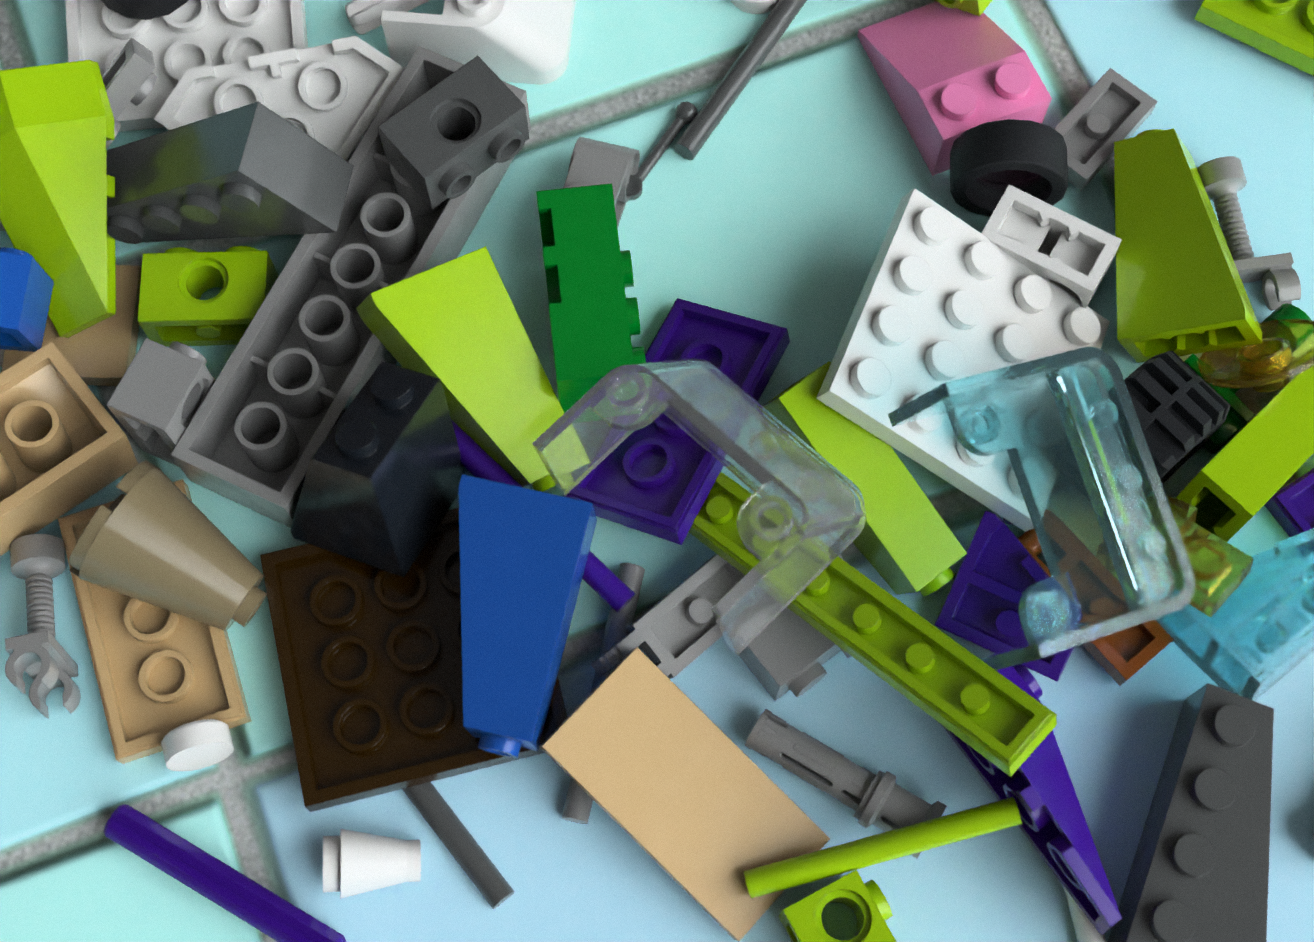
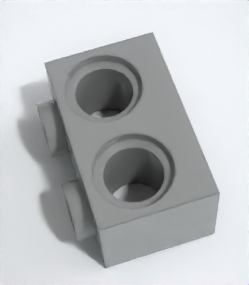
M145 338L106 404L142 451L176 466L178 464L172 458L171 453L216 380L205 365L207 359L198 351L183 343L173 341L169 347Z

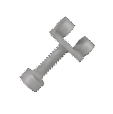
M1226 156L1207 161L1198 166L1197 170L1209 200L1214 202L1220 228L1242 283L1262 281L1263 300L1271 311L1276 310L1282 304H1292L1291 301L1301 300V284L1297 272L1292 268L1294 261L1291 252L1261 257L1254 256L1237 192L1241 191L1247 184L1241 159L1234 156Z
M25 535L15 539L10 544V564L12 574L17 578L26 580L28 634L5 639V650L10 655L6 661L5 674L8 680L25 695L24 671L34 680L29 689L30 702L44 717L49 719L46 698L53 689L64 687V692L62 693L63 706L70 714L76 710L81 699L80 689L71 679L78 676V665L55 639L52 578L59 576L66 569L65 547L63 540L54 535Z

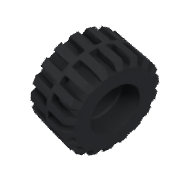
M1172 350L1152 357L1132 372L1084 418L1060 447L1054 465L1110 521L1125 517L1167 481L1221 427L1228 415L1230 404Z

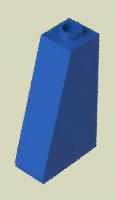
M462 474L458 486L463 726L472 736L480 738L479 749L501 756L518 758L520 748L534 751L539 750L597 518L593 503Z

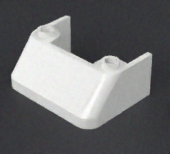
M444 0L442 14L382 10L381 23L390 58L404 68L419 45L464 65L476 56H479L504 82L542 85L559 79L568 67L576 0Z

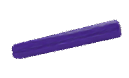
M127 804L118 806L105 824L103 832L107 838L277 942H346L344 935Z

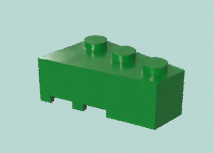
M612 183L536 191L559 403L567 419L637 411L636 385L648 384L644 347H632L631 335L641 334L637 297L626 298L625 294L626 287H634L630 250L620 251Z

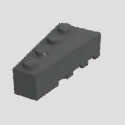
M255 102L106 150L107 175L115 177V198H107V234L121 242L138 244L142 242L337 232L354 166L260 102Z

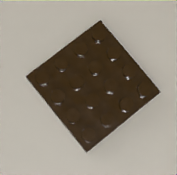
M459 508L447 511L405 577L311 544L260 555L303 800L309 812L545 753L540 747L538 751L520 748L518 758L486 752L478 748L480 738L472 736L463 726ZM558 676L540 745L567 718Z

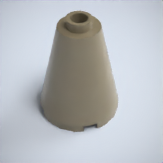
M147 460L138 463L115 486L124 493L118 496L108 508L101 504L89 521L69 558L68 564L72 566L69 571L84 581L227 631L235 621L245 627L267 596V593L258 588L264 575L160 468Z

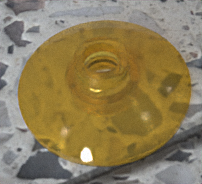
M1282 319L1259 323L1262 331L1261 344L1202 353L1198 361L1200 375L1206 382L1219 387L1253 388L1257 392H1271L1281 389L1292 380L1291 377L1314 366V321Z

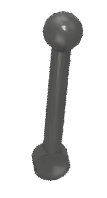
M688 101L681 102L676 107V118L640 165L637 174L630 175L626 188V196H630L629 200H635L641 196L643 192L642 182L684 125L690 124L697 115L698 111L693 103Z

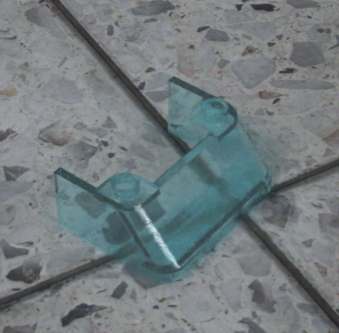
M1083 347L945 382L888 414L892 427L947 413L957 440L969 452L979 456H991L1005 451L1008 453L1051 578L1033 583L1023 592L1019 601L1018 611L1027 643L981 659L993 669L999 670L1059 653L1179 611L1191 601L1195 591L1193 567L1121 370L1115 360L1105 351L1096 347Z

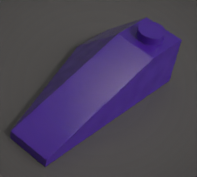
M1001 651L981 659L1040 702L1038 698L1043 695L1042 690L1036 679L1024 665L1017 663L1012 666ZM943 726L997 799L1003 800L1014 797L1022 824L1018 825L1100 935L1102 936L1113 928L1122 917L1053 730L1010 777Z

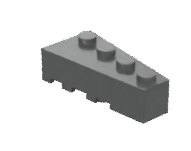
M1207 683L1184 700L1118 906L1122 919L1111 928L1107 942H1267L1273 708L1210 683Z

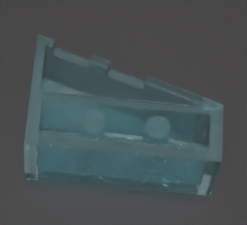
M1314 528L1276 542L1272 549L1238 561L1237 558L1218 564L1216 569L1182 583L1178 579L1160 586L1149 613L1174 639L1172 642L1220 688L1256 701L1314 651Z

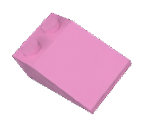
M933 2L858 30L857 37L932 176L950 169V152L953 142L966 130L987 122L1006 119L1031 120L1041 124L1044 120L1052 97L1025 50L984 12L981 16H977L957 8H947L939 2Z

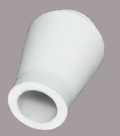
M340 829V836H323V893L340 892V899L405 882L421 881L420 840H403Z

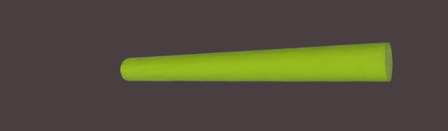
M1014 797L749 869L744 871L745 881L752 899L1021 825L1022 821Z

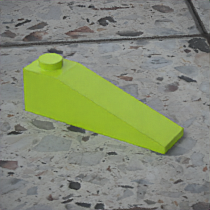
M92 60L0 70V221L14 248L31 254L54 281L48 315L59 337L66 338L116 314L115 239L107 234V198H115V177L107 175L106 141L115 140L114 116L99 65Z

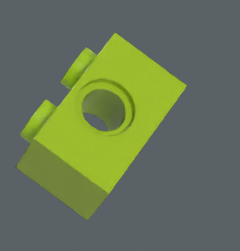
M233 246L224 252H197L189 248L174 247L165 250L164 253H145L142 256L138 323L150 340L169 347L173 341L187 346L237 345L279 275L267 250L259 251L249 246ZM217 287L222 288L215 297L199 300L207 290Z

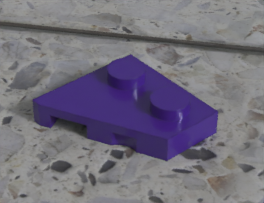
M985 510L935 626L991 652L998 653L1001 651L1007 659L1015 663H1021L1026 668L1059 681L1086 619L997 514Z

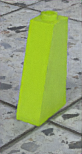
M1151 129L1140 132L1133 138L1115 141V236L1122 239L1116 252L1117 340L1137 363L1146 362L1156 355L1171 350L1177 356H1185L1193 353L1198 354L1261 344V328L1192 155L1175 129Z
M486 246L372 292L356 308L361 320L402 367L441 379L451 419L522 487L531 483L533 490L543 492L571 479L566 466L585 458Z
M1314 358L1190 481L1142 533L1146 539L1188 577L1191 578L1226 544L1314 453Z
M828 361L754 411L750 416V420L896 595L920 591L922 596H927L944 586L955 576L950 567L964 557L967 552L892 447L816 399L831 365V362Z

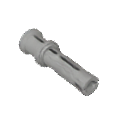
M765 709L745 743L746 747L753 749L764 757H768L786 770L855 810L853 817L858 819L857 823L865 828L873 824L887 832L941 817L947 807L939 801L931 805L897 785L896 776L889 771L884 773L879 770L876 775L864 767H860L822 742L786 723V721L774 715L768 709ZM921 852L912 854L911 856L917 859Z

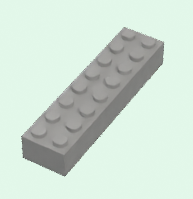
M418 45L348 161L354 168L337 232L303 235L172 451V458L191 482L291 528L311 457L382 361L394 365L398 363L361 320L356 308L372 292L456 259L514 159L513 157L507 162L495 163L477 176L473 185L463 195L455 199L447 198L434 209L429 207L386 159L378 126L464 64ZM503 81L525 105L528 130L530 131L526 90ZM455 134L448 139L458 141L467 138L469 134Z

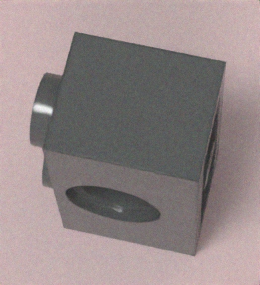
M479 56L473 58L378 126L386 159L431 209H434L447 198L455 199L463 195L473 185L477 176L497 162L504 163L512 159L522 149L525 141L529 139L525 105ZM455 134H469L467 138L458 141L448 139Z

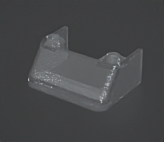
M684 358L617 367L598 381L532 444L557 488L564 495H567L635 430L648 426L659 415L664 413L754 491L739 510L737 529L744 546L760 562L711 609L728 648L738 656L860 535L866 522L863 495L857 485L710 362L700 358Z

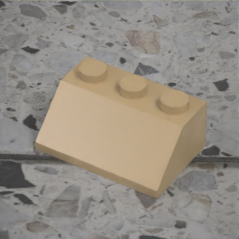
M52 341L0 373V556L10 550V544L15 539L35 534L138 464L124 431Z

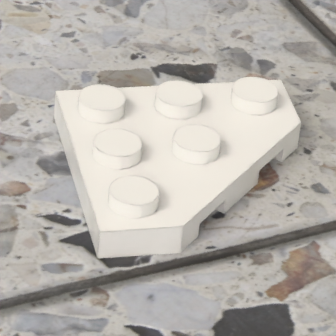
M354 35L331 40L332 43L299 50L294 47L248 56V60L218 66L208 64L187 68L154 120L168 130L255 102H260L348 162L403 72L404 67Z

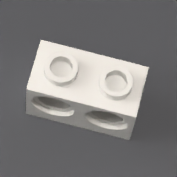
M1010 184L981 234L989 238V241L1044 279H1049L1080 300V306L1083 308H1087L1122 242V239Z

